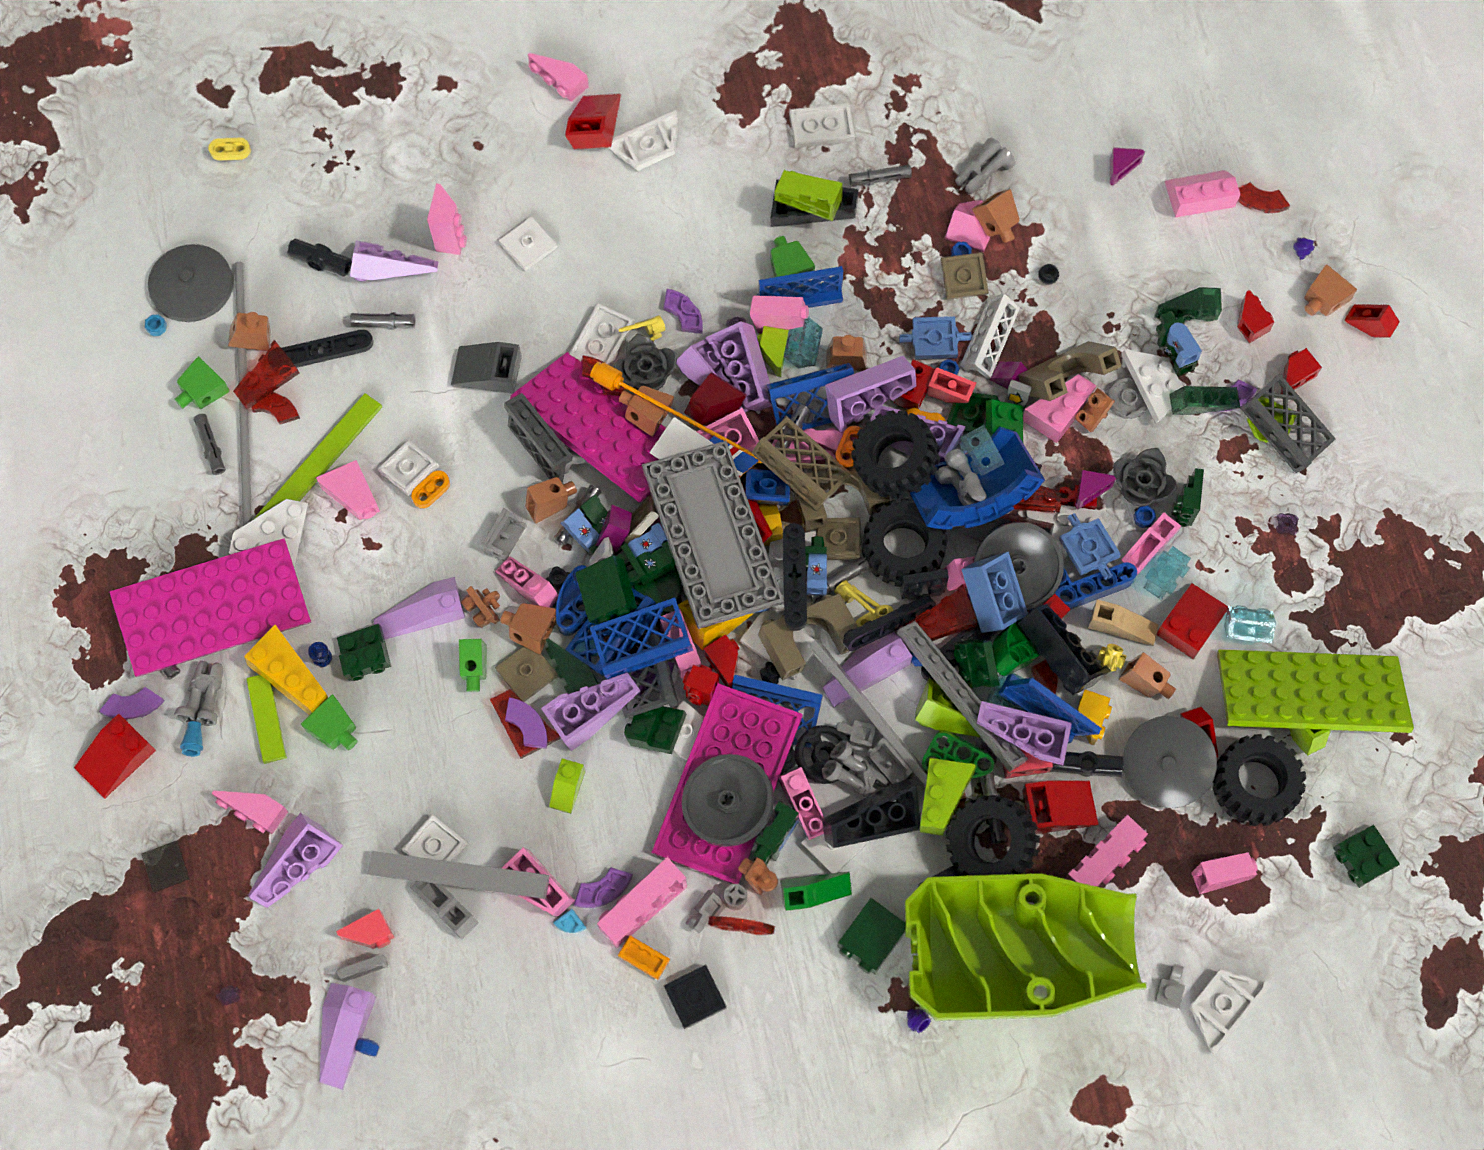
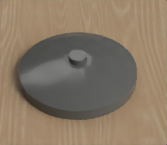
M199 244L182 245L166 252L154 264L148 278L149 295L156 308L166 317L180 322H196L211 317L223 308L233 290V274L226 259L213 248Z
M1010 522L996 527L983 538L976 550L974 562L1009 552L1027 610L1042 605L1054 595L1062 580L1064 561L1059 545L1047 531L1032 523Z
M1159 716L1144 722L1132 733L1124 749L1123 768L1129 785L1142 799L1159 807L1177 808L1195 802L1209 789L1216 773L1217 757L1210 737L1199 725L1183 717Z
M735 754L719 755L698 766L687 780L682 795L683 815L691 830L705 842L723 847L743 844L759 834L769 821L774 806V791L767 774L753 760Z

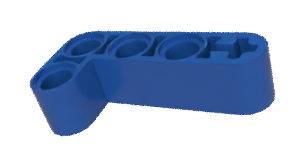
M1128 562L1109 568L1113 576L1106 581L1110 583V586H1104L1101 583L1104 577L1100 572L1071 582L1064 569L1061 583L1054 594L1059 598L1062 595L1068 596L1070 601L1063 602L1070 609H1074L1129 588L1137 576V568ZM1080 588L1089 589L1090 594H1084Z

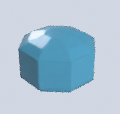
M150 315L145 320V329L152 336H161L167 329V323L160 315Z

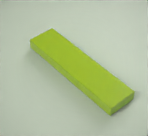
M261 675L246 678L263 762L267 764L286 759L287 755L273 687Z

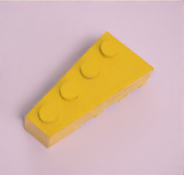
M276 625L244 656L247 665L253 671L264 677L273 687L308 715H311L328 699L326 692Z

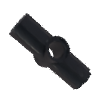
M294 238L288 245V256L306 262L317 271L325 269L345 276L351 270V258L334 253L323 244L317 243L312 245Z
M1091 751L1083 753L1066 752L1063 765L1052 763V771L1077 773L1085 777L1092 775L1122 777L1123 772L1122 756L1099 755ZM1082 761H1091L1093 763V767H1084Z

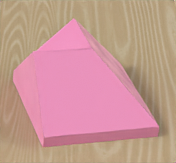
M982 200L960 203L955 208L945 236L946 240L955 243L966 242L972 249L984 253L991 236L985 233L972 211V208L983 202Z

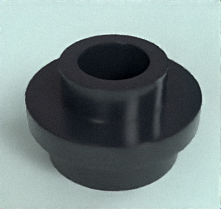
M1053 264L1042 266L1038 272L1039 280L1048 285L1057 282L1059 278L1057 267Z

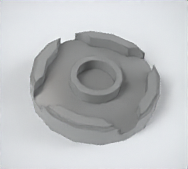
M1122 378L1112 384L1108 396L1115 400L1110 409L1116 415L1126 419H1134L1147 411L1148 408L1132 378Z

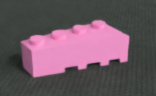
M1127 815L1090 852L1089 856L1086 855L1075 869L1068 873L1065 879L1096 887L1102 882L1107 885L1115 876L1113 871L1118 866L1122 869L1131 860L1128 855L1133 850L1138 853L1145 846L1146 842L1144 839L1148 833Z
M666 857L650 874L638 882L632 891L622 896L616 902L617 905L614 908L608 909L598 918L600 921L597 923L598 928L617 949L628 939L629 935L632 936L687 888L686 877Z

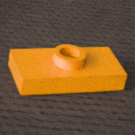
M629 935L618 954L619 958L656 980H659L670 962V958Z

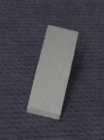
M415 881L410 886L461 939L479 923L444 886Z

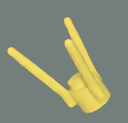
M660 315L619 328V332L645 327L647 334L653 335L650 338L652 341L661 338V332L666 330Z
M847 580L840 583L834 590L836 595L840 594L844 603L847 602L849 604L855 599L872 614L875 613V610L865 601L874 607L881 606L859 591L854 585H851Z

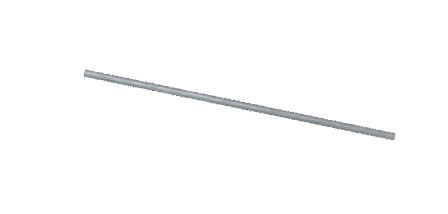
M235 262L237 314L245 313L243 262ZM237 348L242 515L244 526L252 521L246 348Z

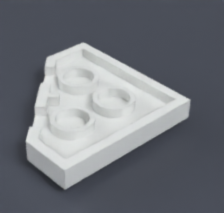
M286 499L233 532L229 555L285 538L295 568L308 503Z
M1033 501L1016 514V516L1053 523L1052 537L1060 547L1063 560L1068 558L1069 555L1061 544L1059 537L1073 528L1067 519L1069 515L1076 513L1081 523H1089L1099 518L1106 531L1109 529L1108 524L1098 512L1092 509L1080 508L1077 510L1076 507Z

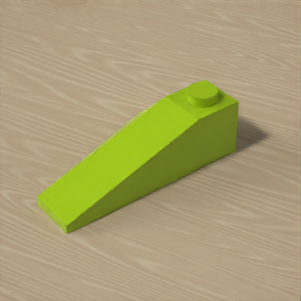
M929 678L916 708L915 721L924 727H930L934 730H946L952 733L980 737L938 683Z

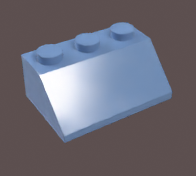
M1009 552L976 561L961 569L981 632L1003 630L1028 615Z

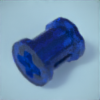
M315 642L309 647L308 655L316 666L322 668L330 664L332 654L326 644Z

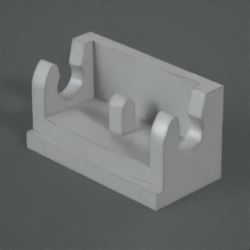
M503 508L482 542L484 552L504 562L527 527L522 522L523 519Z
M884 737L877 743L876 747L868 750L865 759L887 779L889 787L904 779L910 780L912 778L913 771Z

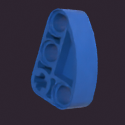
M579 565L571 571L558 595L556 621L560 633L565 636L575 634L588 619L586 610L580 611L577 609L584 603L575 572L586 568L587 566ZM565 620L573 621L570 626L562 625Z

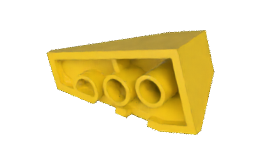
M688 599L678 604L691 638L701 650H704L705 647L725 634L728 635L754 614H747L698 629Z

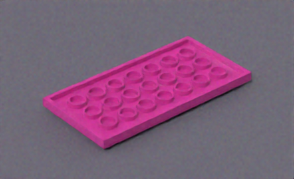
M566 352L511 394L510 399L523 393L560 441L636 501L641 503L651 494L642 464L659 460L650 454V451L666 427L661 424L652 437L627 420L625 414L628 406L619 402L621 393L617 389L611 391L594 382V379L590 377L592 370L577 358L569 355V352Z
M285 538L110 591L135 677L261 639L274 625L278 627L280 632L312 623Z
M718 683L651 853L664 859L668 857L672 862L728 883L739 884L743 874L738 868L745 858L749 859L758 834L743 844L729 847L712 845L699 838L688 826L683 815L682 795L685 784L693 771L705 761L719 755L735 754L756 762L769 777L773 791H775L803 714Z

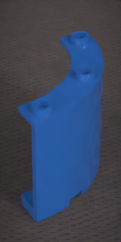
M999 427L984 444L966 454L971 471L978 475L980 484L987 497L985 500L963 506L958 499L955 487L952 484H940L936 480L935 475L930 476L931 482L928 485L924 484L921 486V491L918 493L913 491L910 494L927 527L952 529L953 526L964 525L965 528H970L993 521L1015 509L1013 507L1023 498L1027 500L1041 486L1045 479L1018 433ZM939 462L935 466L937 469L948 465L946 462Z

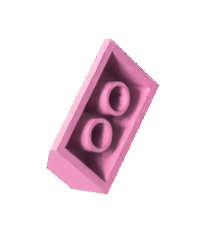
M1226 170L1165 180L1175 218L1233 208L1236 206L1241 195L1235 176Z
M436 183L427 219L436 252L461 255L462 247L465 248L467 243V236L464 235V225L461 224V214L458 213L457 205L441 184Z
M743 408L706 426L751 452L759 442ZM701 429L696 431L708 440L713 437Z

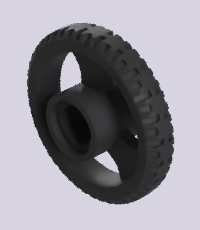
M827 725L815 726L808 729L799 738L795 748V761L798 768L802 767L805 776L809 780L819 784L834 783L839 780L829 781L825 779L822 769L827 761L833 760L830 758V753L836 746L830 741H822L821 734L834 736L840 742L846 740L850 743V741L837 728ZM806 742L814 747L811 753V760L813 762L811 766L806 765L803 757V749ZM819 750L827 751L829 759H823L819 754ZM843 764L842 768L849 772L850 768Z

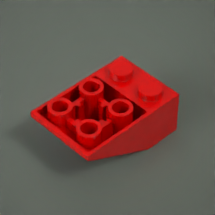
M621 94L589 95L581 98L568 118L565 137L573 149L612 146Z
M1042 781L1024 785L1022 795L1025 810L1029 811L1032 815V822L1037 824L1036 834L1099 825L1090 781Z

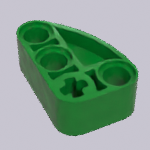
M1021 620L1005 628L997 635L993 642L992 648L996 669L1003 676H1008L1027 667L1040 656L1036 651L1035 645L1022 632V628L1018 624Z
M946 730L935 734L922 759V767L927 772L929 765L926 763V759L929 756H935L940 760L975 764L976 769L972 779L987 775L994 768V758L990 753ZM947 737L949 745L939 746L940 741L937 738ZM960 747H967L969 749L970 755L967 758L958 756L957 750ZM980 758H987L991 765L987 769H982L978 766L977 762Z

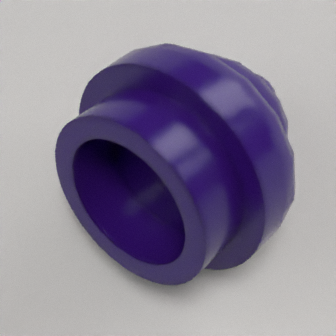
M1297 238V241L1294 242L1293 249L1300 260H1303L1314 251V240Z
M923 1009L907 1010V1025L912 1031L917 1033L923 1032L929 1026L931 1019L928 1017L929 1014Z

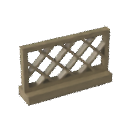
M788 417L781 421L765 438L763 437L752 451L754 456L816 511L852 475ZM786 425L792 430L793 435H783L782 428ZM769 440H779L780 448L773 446ZM784 440L794 441L795 449L785 448ZM799 442H805L809 445V450L799 449ZM786 454H795L796 462H791L786 457ZM800 455H810L811 463H801ZM815 456H821L825 460V464H816ZM802 468L812 469L813 477H808L802 471ZM817 469L826 470L827 478L818 477ZM831 470L838 471L843 477L841 479L832 478ZM819 483H828L829 491L826 493L819 486Z

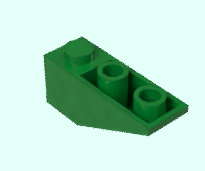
M850 872L780 880L782 902L785 911L811 908L852 895Z

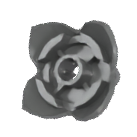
M636 334L626 347V356L618 359L614 368L623 373V382L636 390L640 386L659 390L664 386L666 379L675 369L677 354L669 348L658 349L649 337ZM648 366V370H643V367Z
M1159 448L1146 449L1140 452L1135 459L1124 457L1114 462V477L1121 489L1120 492L1129 503L1135 506H1148L1153 502L1165 500L1177 490L1176 480L1173 476L1166 473V460ZM1142 479H1145V480H1146V483L1143 484V483H1141L1140 481H1141Z

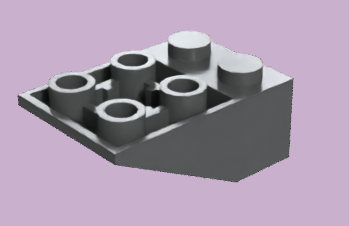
M492 342L459 346L451 386L513 394L522 357L519 344Z

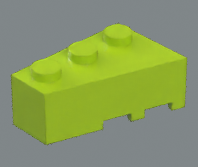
M784 170L774 191L775 200L833 221L842 201L843 183Z
M930 758L920 824L921 833L943 836L975 773V764Z

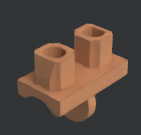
M1097 388L1090 395L1083 409L1077 413L1075 420L1088 431L1093 432L1101 420L1108 416L1107 412L1115 400L1105 394L1103 390Z
M472 586L466 589L468 595L461 601L462 605L469 612L477 606L481 610L472 617L475 623L481 628L490 622L498 623L500 619L490 605L494 609L499 608L500 605L497 600L500 598V594L497 591L490 593L488 588L482 591L485 596L483 597L478 589L475 590Z
M745 858L738 868L745 875V880L760 895L763 891L774 890L778 884L776 874L770 871L764 861L759 858L755 862Z

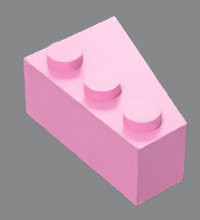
M1079 374L1065 383L1068 393L1052 401L1040 399L1027 407L1023 413V421L1055 443H1058L1074 422L1077 413L1083 409L1088 402V398L1096 389L1095 384Z
M524 847L501 868L549 875L546 899L519 897L554 916L559 917L575 901L533 853Z

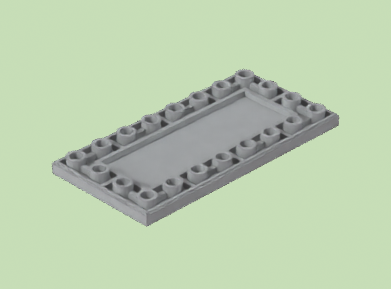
M727 441L642 464L647 484L698 629L784 603Z

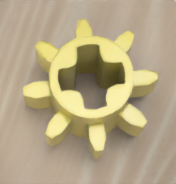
M1107 644L1106 648L1101 647L1097 660L1101 661L1100 665L1102 667L1106 665L1114 672L1117 670V667L1122 669L1127 655L1122 654L1123 648L1120 646Z

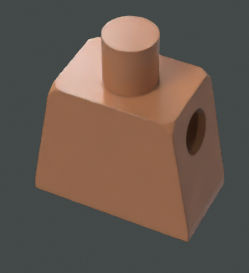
M1011 189L997 192L972 208L973 213L988 236L1000 234L1003 243H1007L1015 238L1011 227L1017 224L1020 218Z
M1326 264L1304 297L1309 302L1305 306V311L1311 316H1314L1318 311L1325 316H1329L1350 302L1358 289Z
M249 312L248 314L237 313L230 325L228 346L269 351L271 329L268 317L258 315L256 312Z
M852 335L833 337L827 348L826 369L831 368L833 364L842 365L850 363L853 370H866L867 350L864 339L862 337H853Z
M640 386L638 391L670 408L672 407L674 396L646 386ZM623 390L620 395L619 402L628 406L625 414L626 419L653 437L669 412L626 390Z
M558 477L527 487L525 507L536 524L565 509L568 497L577 493V489L572 481L562 484Z
M523 603L520 604L516 614L504 611L501 616V623L509 626V637L512 641L541 654L557 623L556 609Z
M1144 652L1129 661L1119 677V680L1149 698L1159 693L1165 698L1170 699L1176 690L1175 687L1167 683L1171 676L1170 672Z

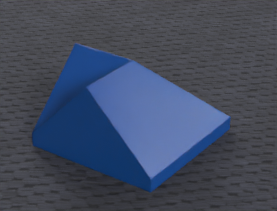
M749 469L746 472L745 494L748 500L769 505L788 506L790 487L774 472L758 469Z

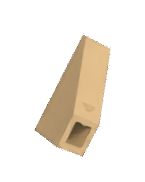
M1097 599L1092 610L1088 628L1154 646L1158 624L1120 605Z

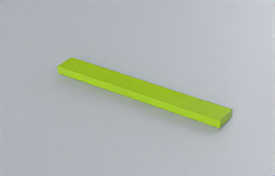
M364 393L255 518L286 499L300 502L317 483L316 477L323 475L383 408L382 405Z

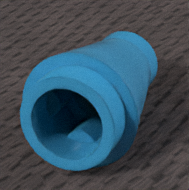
M188 722L180 745L182 754L185 756L196 757L203 750L202 724L200 722Z

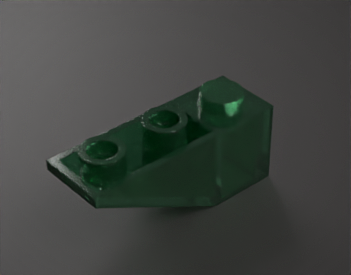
M1199 287L1158 305L1154 318H1160L1161 315L1172 311L1176 319L1183 317L1185 321L1197 319L1211 322L1218 320L1222 311L1221 288Z
M1183 386L1169 394L1173 415H1194L1240 408L1237 387Z
M549 638L546 639L548 647L545 648L551 660L555 658L558 666L554 668L559 678H564L567 683L564 686L566 693L570 694L580 691V688L586 686L589 688L598 685L593 671L587 664Z

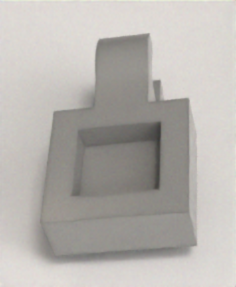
M854 720L853 726L837 722V730L843 732L846 737H850L849 741L851 744L869 749L872 747L876 729L873 724Z
M708 890L694 908L698 913L692 915L687 920L686 925L700 933L707 922L713 924L727 905L712 891Z
M1172 965L1168 980L1164 978L1160 980L1155 1002L1175 1009L1180 1008L1185 985L1179 984L1183 966Z

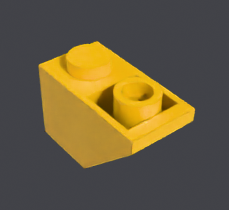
M1084 689L1077 711L1102 728L1099 734L1085 735L1089 744L1095 745L1097 739L1102 740L1106 727L1102 726L1104 718L1108 719L1112 706H1109L1111 698Z

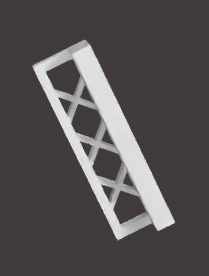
M1005 294L989 296L972 340L960 364V367L965 371L976 369L986 379L991 378L1020 309ZM1006 306L1011 309L1009 317H1006ZM999 322L1002 323L1003 328L1001 335H999L998 331ZM993 339L996 347L994 352H992L990 346ZM985 357H987L988 362L987 369L982 366Z

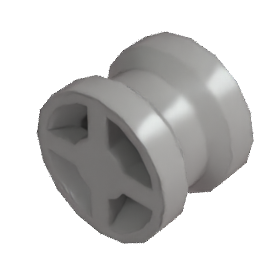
M732 884L725 889L724 902L729 909L740 910L746 905L747 892L742 885Z

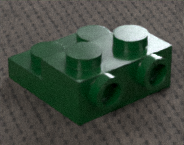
M972 393L968 403L952 404L947 424L956 427L957 425L965 426L963 434H967L969 439L986 441V401L991 399L1000 400L997 395Z
M1195 468L1192 475H1188L1187 483L1183 485L1182 493L1177 494L1176 503L1173 502L1171 515L1175 516L1174 521L1181 525V527L1192 526L1200 511L1204 469Z
M379 623L337 637L341 653L339 659L343 676L349 681H358L363 679L365 675L371 673L379 674L384 672L386 668L391 667L382 627Z
M968 639L954 643V657L959 667L958 674L970 688L980 686L993 688L1000 686L991 641Z
M662 706L634 715L631 724L627 723L625 726L624 735L630 746L672 754L687 714L684 710Z
M1375 825L1356 833L1333 848L1336 859L1341 864H1344L1348 870L1350 880L1357 884L1359 888L1400 865Z

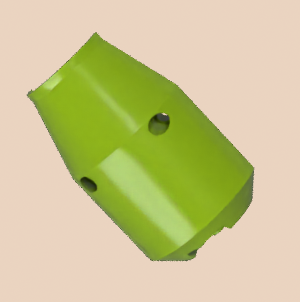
M1045 874L928 877L905 901V937L911 939V954H915L913 955L912 971H909V995L935 1021L1055 1017L1133 990H1144L1147 988V985L1142 983L1135 948L1134 914L1137 899L1136 893H1121Z

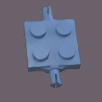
M955 316L913 318L912 334H899V343L912 342L915 359L957 358L959 341L972 340L971 332H958Z
M1076 513L1069 515L1067 519L1073 528L1061 535L1059 540L1079 574L1083 575L1092 570L1099 569L1104 580L1111 578L1113 574L1110 572L1107 564L1120 558L1121 554L1100 519L1098 518L1089 523H1081Z

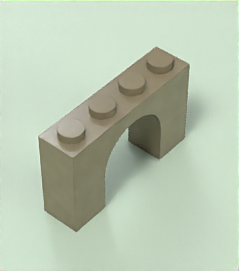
M1087 341L1018 374L1020 383L1032 387L1029 396L1052 401L1068 393L1064 381L1065 377L1083 372L1105 375L1122 366L1116 347Z
M854 466L846 468L852 475L842 485L852 486L861 493L869 515L873 512L877 513L878 507L883 504L886 507L888 506L890 501L889 495L885 498L879 496L878 493L872 492L862 481ZM817 470L818 477L827 478L826 470ZM831 470L832 478L841 479L843 477L838 471ZM812 472L806 473L808 477H813ZM819 483V486L824 491L829 489L828 483ZM792 489L805 530L810 531L819 527H826L827 514L824 505L816 511Z
M840 594L834 596L827 595L815 604L808 603L806 624L817 625L823 628L830 635L840 655L850 652L843 645L844 635L850 629H856L858 626ZM784 614L777 620L769 619L761 625L758 636L781 679L785 680L801 673L806 663L794 642L793 630H790L785 625Z

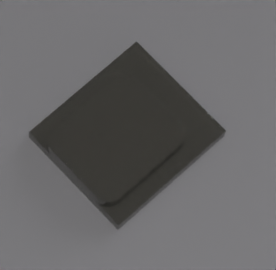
M177 840L142 853L154 893L190 879Z

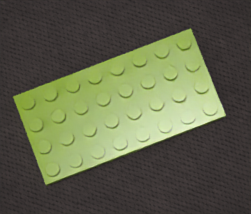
M1218 650L1217 659L1227 726L1412 733L1414 729L1398 656Z

